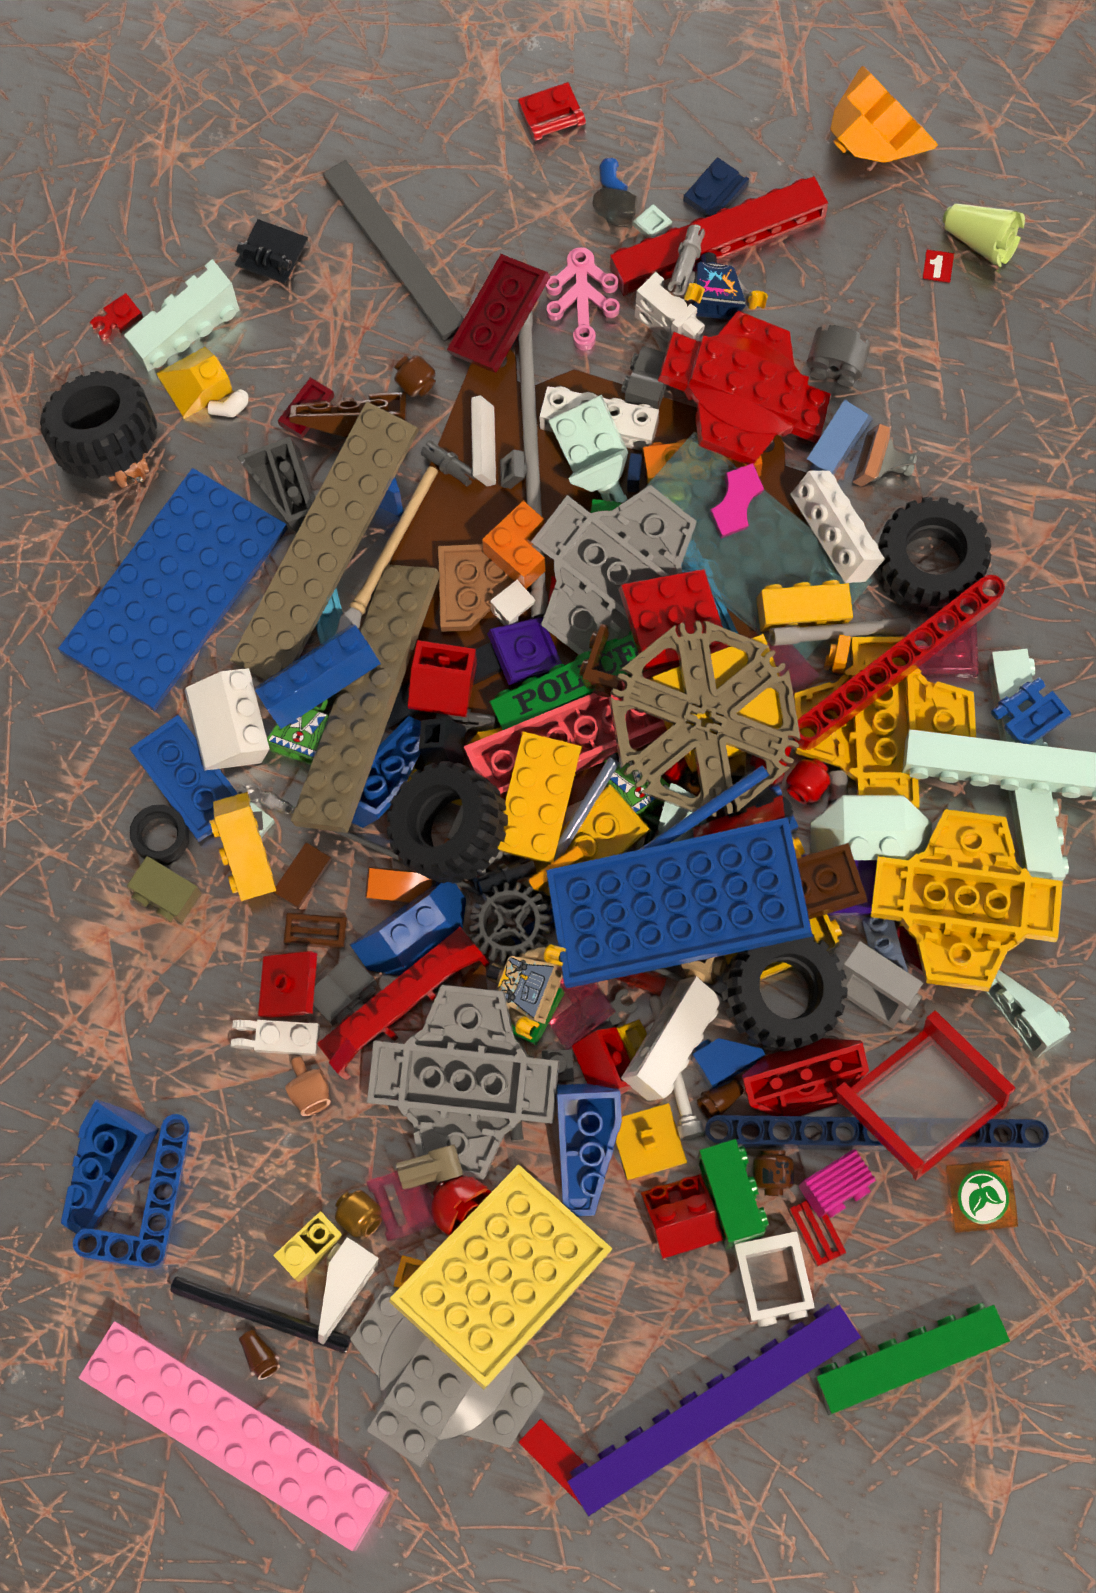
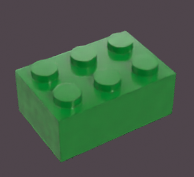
M734 1139L699 1150L697 1156L698 1166L717 1212L725 1250L733 1248L738 1243L762 1239L766 1232V1226L769 1223L764 1208H758L755 1200L759 1192L754 1177H748L746 1172V1165L749 1164L744 1146L738 1147L737 1141Z

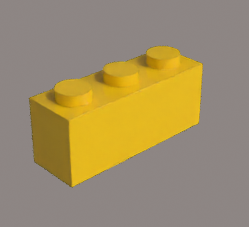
M838 580L826 581L818 586H811V583L808 582L797 583L790 588H782V585L779 584L768 585L756 597L760 632L780 627L849 623L853 619L849 583L840 584Z

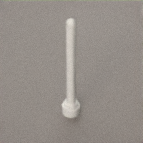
M658 995L650 998V1006L655 1021L663 1009L662 1000ZM680 1072L674 1081L673 1089L681 1117L679 1120L680 1126L677 1129L680 1140H690L704 1135L701 1121L697 1120V1116H693L682 1073Z

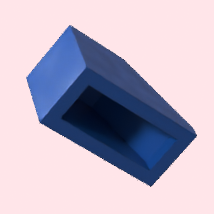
M721 1038L713 1042L707 1039L694 1048L696 1052L692 1054L691 1060L708 1088L711 1089L752 1067L765 1056L762 1048Z

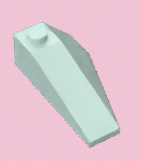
M1000 970L989 992L985 991L1035 1058H1038L1062 1041L1071 1032L1068 1028L1070 1026L1069 1022L1061 1012H1056L1052 1006Z

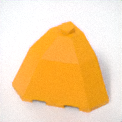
M864 66L858 70L834 109L830 131L837 137L833 142L843 153L849 150L855 157L886 163L932 150L938 146L924 128Z

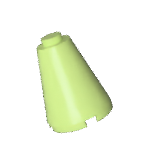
M956 203L945 211L943 223H945L946 231L994 265L1001 267V262L1006 264L1018 247L1021 237L1016 235L1019 227L1024 229L1025 216L1023 213L1014 210Z

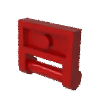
M569 82L518 99V107L534 142L541 140L544 135L574 125L577 127L586 125L584 113L578 105ZM571 113L569 116L538 125V123Z

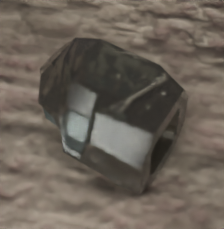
M600 189L593 196L592 206L598 215L605 218L607 223L632 228L637 207V196L624 190Z

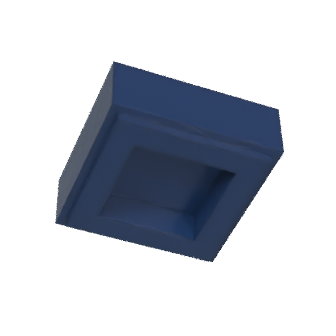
M631 453L627 492L637 493L639 491L642 466L641 454Z

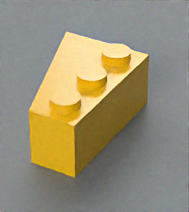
M248 791L214 801V819L210 820L214 837H221L223 847L219 848L223 865H230L233 874L228 876L232 893L238 892L241 901L276 891L275 880L258 830V823L250 805Z

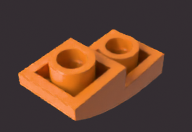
M368 867L365 897L410 902L431 887L432 879L415 871Z

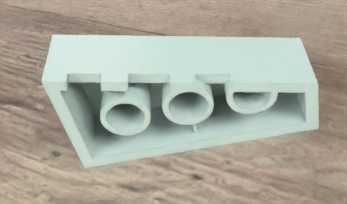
M213 259L205 265L208 270L199 278L193 275L185 282L188 287L178 296L171 294L167 297L158 313L151 311L124 334L129 349L147 372L161 367L168 358L177 352L185 351L192 342L200 337L209 335L213 328L222 322L231 320L240 311L232 282Z

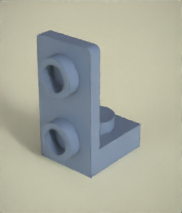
M872 917L864 918L862 922L868 947L909 973L894 920Z

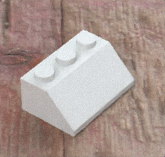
M249 668L220 671L185 688L204 771L262 763L270 748Z

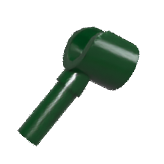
M647 811L643 818V821L651 829L646 834L644 845L653 840L660 823V817L651 811Z

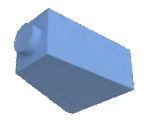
M844 400L808 456L807 460L812 462L810 468L814 471H830L834 475L873 418L847 400Z

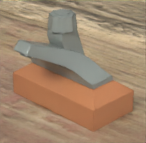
M878 424L867 432L852 483L863 487L871 481L875 482L884 473L889 471L911 476L917 456L916 454L902 453L895 450L892 439H890V428Z

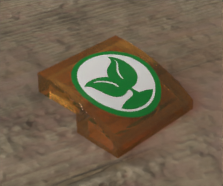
M1009 1159L946 1165L948 1196L951 1199L952 1222L955 1233L1018 1227L1015 1191Z

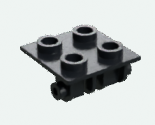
M257 219L247 241L244 243L239 242L236 252L240 255L235 266L286 284L308 237Z

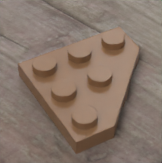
M483 544L438 546L441 632L471 630L491 610L490 601L515 582L484 554Z

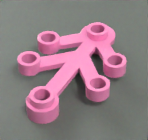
M575 248L570 251L567 256V266L557 276H550L546 284L548 294L558 295L562 291V286L576 274V284L558 301H551L547 305V316L554 321L561 319L564 311L577 299L578 327L573 332V343L580 350L591 349L596 341L595 331L589 325L588 299L603 310V314L608 318H615L620 310L619 302L616 299H607L587 283L588 274L601 284L603 291L606 293H613L618 289L617 276L612 273L606 274L594 264L593 253L586 248ZM584 258L585 261L578 262L576 259ZM613 281L615 284L608 286L605 282ZM552 283H556L559 286L557 288H551L549 285ZM608 306H614L616 309L613 311H609L606 308ZM553 308H558L560 311L558 313H552L550 310ZM588 333L589 336L581 337L579 334Z

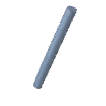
M608 758L559 838L554 861L564 855L618 767L619 762L615 759Z

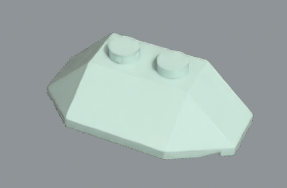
M842 795L811 821L810 852L817 853L849 843L854 860H877L878 856L907 860L916 853L919 855L926 850L932 836V822L904 795Z

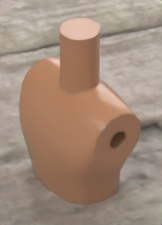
M302 1057L292 1059L291 1064L296 1078L285 1086L290 1100L298 1108L302 1116H310L322 1111L331 1104L328 1081L320 1068L307 1071Z

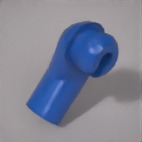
M605 158L599 167L600 182L617 196L622 197L626 193L628 186L617 178L616 167H619V163L615 158Z

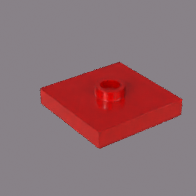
M307 951L263 956L258 1016L272 1018L313 1014L317 953Z

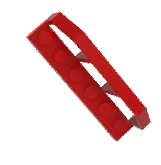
M459 927L316 1044L330 1060L329 1064L336 1073L347 1081L351 1076L345 1068L357 1052L382 1032L395 1042L399 1037L390 1026L426 996L434 1002L437 996L434 990L458 970L479 960L484 967H487L490 963L462 928Z

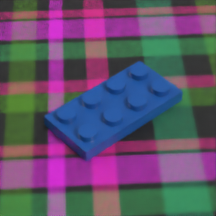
M177 715L129 749L170 805L182 815L186 826L197 841L200 842L213 833L210 820L214 819L213 802L237 795L238 793L220 769L204 771L197 739L181 717Z

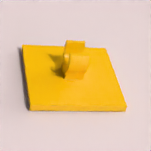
M669 1103L622 1117L616 1144L627 1181L687 1163Z

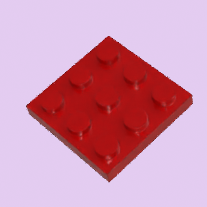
M705 569L622 584L619 588L638 654L673 626H675L677 636L680 637L677 630L680 623H684L685 630L689 634H693L695 631V621L701 622V633H704L702 623L704 620L723 628ZM714 641L709 645L710 654L728 648L729 645ZM671 648L664 649L643 667V671L679 664L677 652Z

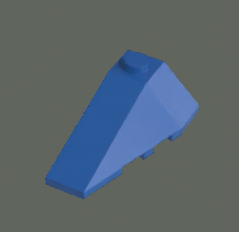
M408 716L379 745L352 823L364 828L378 820L392 805L391 801L394 795L398 796L401 789L399 787L404 781H407L420 755L421 721Z
M95 1100L80 1126L78 1135L80 1141L77 1155L74 1156L72 1166L74 1171L71 1186L67 1189L61 1224L76 1234L83 1229H96L145 1156L160 1128L133 1111Z

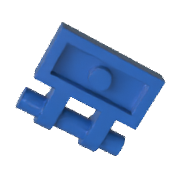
M1039 677L1031 683L1028 681L1020 686V691L1010 698L1006 696L998 702L999 705L991 710V714L996 720L1001 719L1005 715L1012 719L1005 724L1004 729L1015 743L1032 745L1070 718L1072 714L1053 691L1045 697L1039 693L1045 687L1044 681ZM1026 700L1033 704L1023 712L1018 708Z

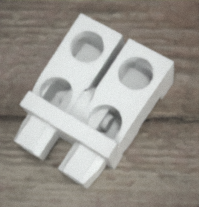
M655 272L637 290L635 317L667 342H669L673 332L700 342L702 339L700 335L704 331L705 325L696 318L697 308L692 304L687 307L684 299L673 296L663 288L664 278Z

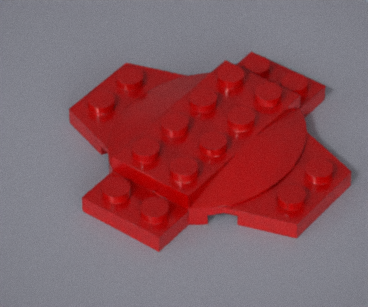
M741 311L735 313L718 335L712 337L704 335L700 342L673 332L658 377L659 382L684 391L688 400L693 399L696 402L698 411L695 417L699 446L746 465L752 463L754 465L776 435L784 437L791 433L817 444L822 434L831 397L830 393L808 385L809 377L801 374L795 367L790 331Z

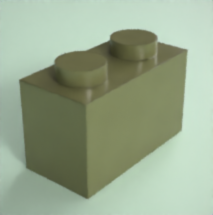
M148 856L127 885L133 894L131 899L143 907H147L150 904L157 908L156 914L170 923L175 919L182 924L202 894L195 884Z

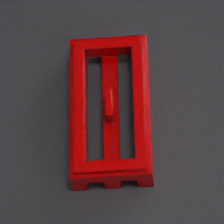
M806 1200L797 1206L789 1208V1212L816 1266L819 1267L846 1254V1250L828 1215L825 1214L820 1219L836 1251L832 1252L810 1208L811 1205ZM802 1210L826 1255L822 1258L799 1214Z

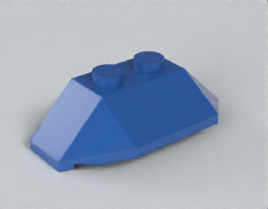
M436 882L422 894L351 943L350 946L367 970L400 976L459 927L463 929L466 898L455 883Z

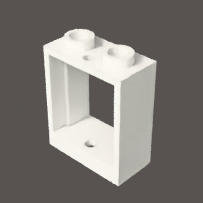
M797 1231L734 1245L733 1251L750 1323L757 1322L758 1327H765L777 1324L776 1318L789 1316L790 1321L808 1317L807 1311H812L815 1307ZM791 1249L803 1302L758 1311L746 1258Z

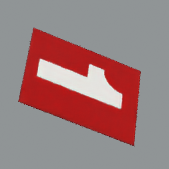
M927 249L922 279L950 283L954 253Z

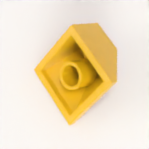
M206 347L156 373L184 419L207 407L210 400L218 401L233 393L228 375L216 356Z

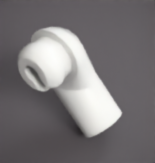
M242 389L236 390L224 402L210 400L208 414L225 417L237 416L248 404L249 397L247 392Z

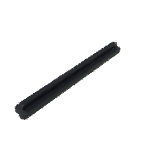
M176 1276L171 1284L170 1291L176 1295L342 1353H346L349 1349L351 1340L345 1334L333 1331L326 1342L321 1344L318 1342L319 1325Z

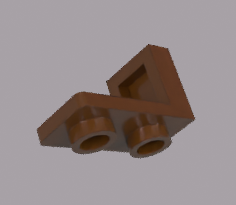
M600 624L598 632L594 631L591 636L589 648L592 651L589 660L584 659L580 676L583 677L585 687L594 689L593 692L597 695L609 698L612 695L610 693L611 690L614 688L622 691L623 684L622 681L616 679L615 675L597 671L609 637L607 625Z

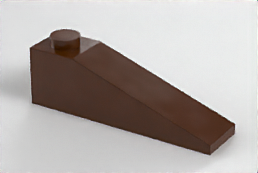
M406 393L368 394L369 400L355 401L353 397L343 398V401L336 405H331L327 401L293 405L290 410V422L347 438L366 401L407 421Z

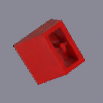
M417 640L411 668L408 709L467 718L477 667L476 649Z
M701 1174L685 1177L679 1181L655 1186L652 1189L641 1192L662 1259L723 1240L717 1212Z

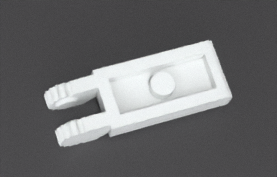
M233 1020L232 1028L240 1031H256L255 1041L243 1038L231 1039L230 1047L249 1049L260 1053L317 1055L318 1023Z

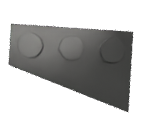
M289 436L240 455L237 458L297 534L315 500V495L300 449Z

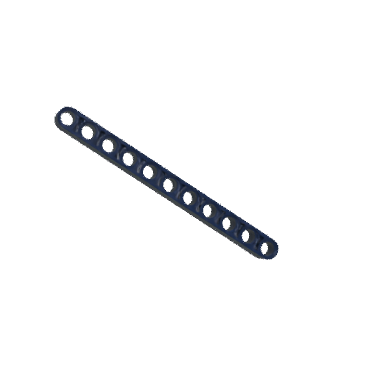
M718 1115L708 1120L704 1130V1139L710 1146L736 1139L738 1147L744 1146L745 1149H855L888 1151L879 1141H873L869 1138L867 1128L856 1117ZM880 1117L898 1136L899 1129L902 1127L912 1130L914 1140L904 1142L913 1151H931L940 1143L931 1137L930 1131L932 1128L943 1130L946 1138L968 1120L961 1118ZM991 1119L975 1132L977 1136L976 1142L971 1143L965 1140L952 1152H1036L1048 1141L1049 1131L1047 1126L1039 1120ZM714 1125H722L727 1131V1136L723 1139H715L710 1134V1128ZM746 1125L754 1126L758 1131V1137L752 1140L746 1139L742 1135V1127ZM776 1126L786 1127L789 1131V1138L785 1140L777 1139L773 1134V1128ZM808 1126H814L818 1128L821 1136L818 1140H810L805 1136L804 1129ZM841 1126L847 1127L851 1131V1139L848 1141L840 1140L836 1135V1128ZM994 1129H1003L1008 1135V1141L1006 1143L998 1142L994 1138ZM1026 1129H1033L1038 1133V1143H1031L1026 1139Z

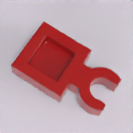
M125 293L105 306L103 309L106 315L94 317L90 321V325L93 330L99 326H104V329L100 330L98 335L101 340H105L111 336L113 329L117 328L122 333L144 317L139 308Z

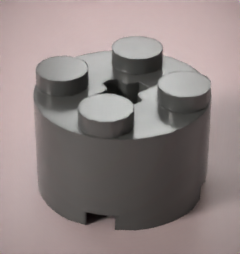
M829 325L828 330L823 331L822 326L818 327L807 358V366L811 369L810 375L820 380L830 377L837 379V383L842 386L852 387L854 382L862 377L871 342L866 339V342L859 339L861 335L859 332L846 327Z

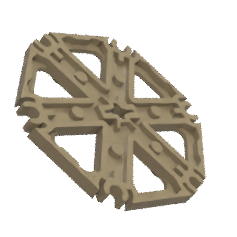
M705 620L702 622L704 633H701L702 624L700 621L694 622L695 631L693 634L687 633L684 623H680L677 629L680 637L677 636L675 626H673L619 670L625 671L631 677L625 674H618L616 676L617 680L623 681L625 684L624 691L613 688L610 692L614 697L622 698V701L615 700L612 697L609 698L620 768H623L626 763L632 761L633 765L626 768L624 774L626 776L632 771H637L640 774V780L633 785L635 788L643 786L647 781L649 784L644 790L640 791L641 793L693 813L733 786L726 745L762 758L766 763V770L769 773L768 777L732 801L735 807L734 813H736L791 768L782 765L779 761L785 764H791L794 761L793 758L785 754L786 747L799 748V744L796 741L788 740V737L798 741L801 740L790 673L787 670L782 676L778 677L777 673L781 672L786 665L785 663L777 667L770 665V658L776 654L774 650L769 651L763 657L761 656L762 652L770 647L768 645ZM714 641L745 652L748 657L746 666L718 689H716L709 645ZM671 648L675 650L678 654L684 693L644 678L642 675L643 667L664 649ZM766 688H772L778 693L782 725L776 730L736 713ZM637 709L674 725L645 749L635 751L629 744L625 715L628 710ZM705 711H708L709 718L715 723H708L702 727L701 720L695 715H702ZM686 721L693 723L694 726L686 723ZM692 749H694L700 784V793L695 798H689L668 790L660 783L661 775ZM730 802L724 806L726 815L732 814L733 811ZM716 812L710 815V817H715Z

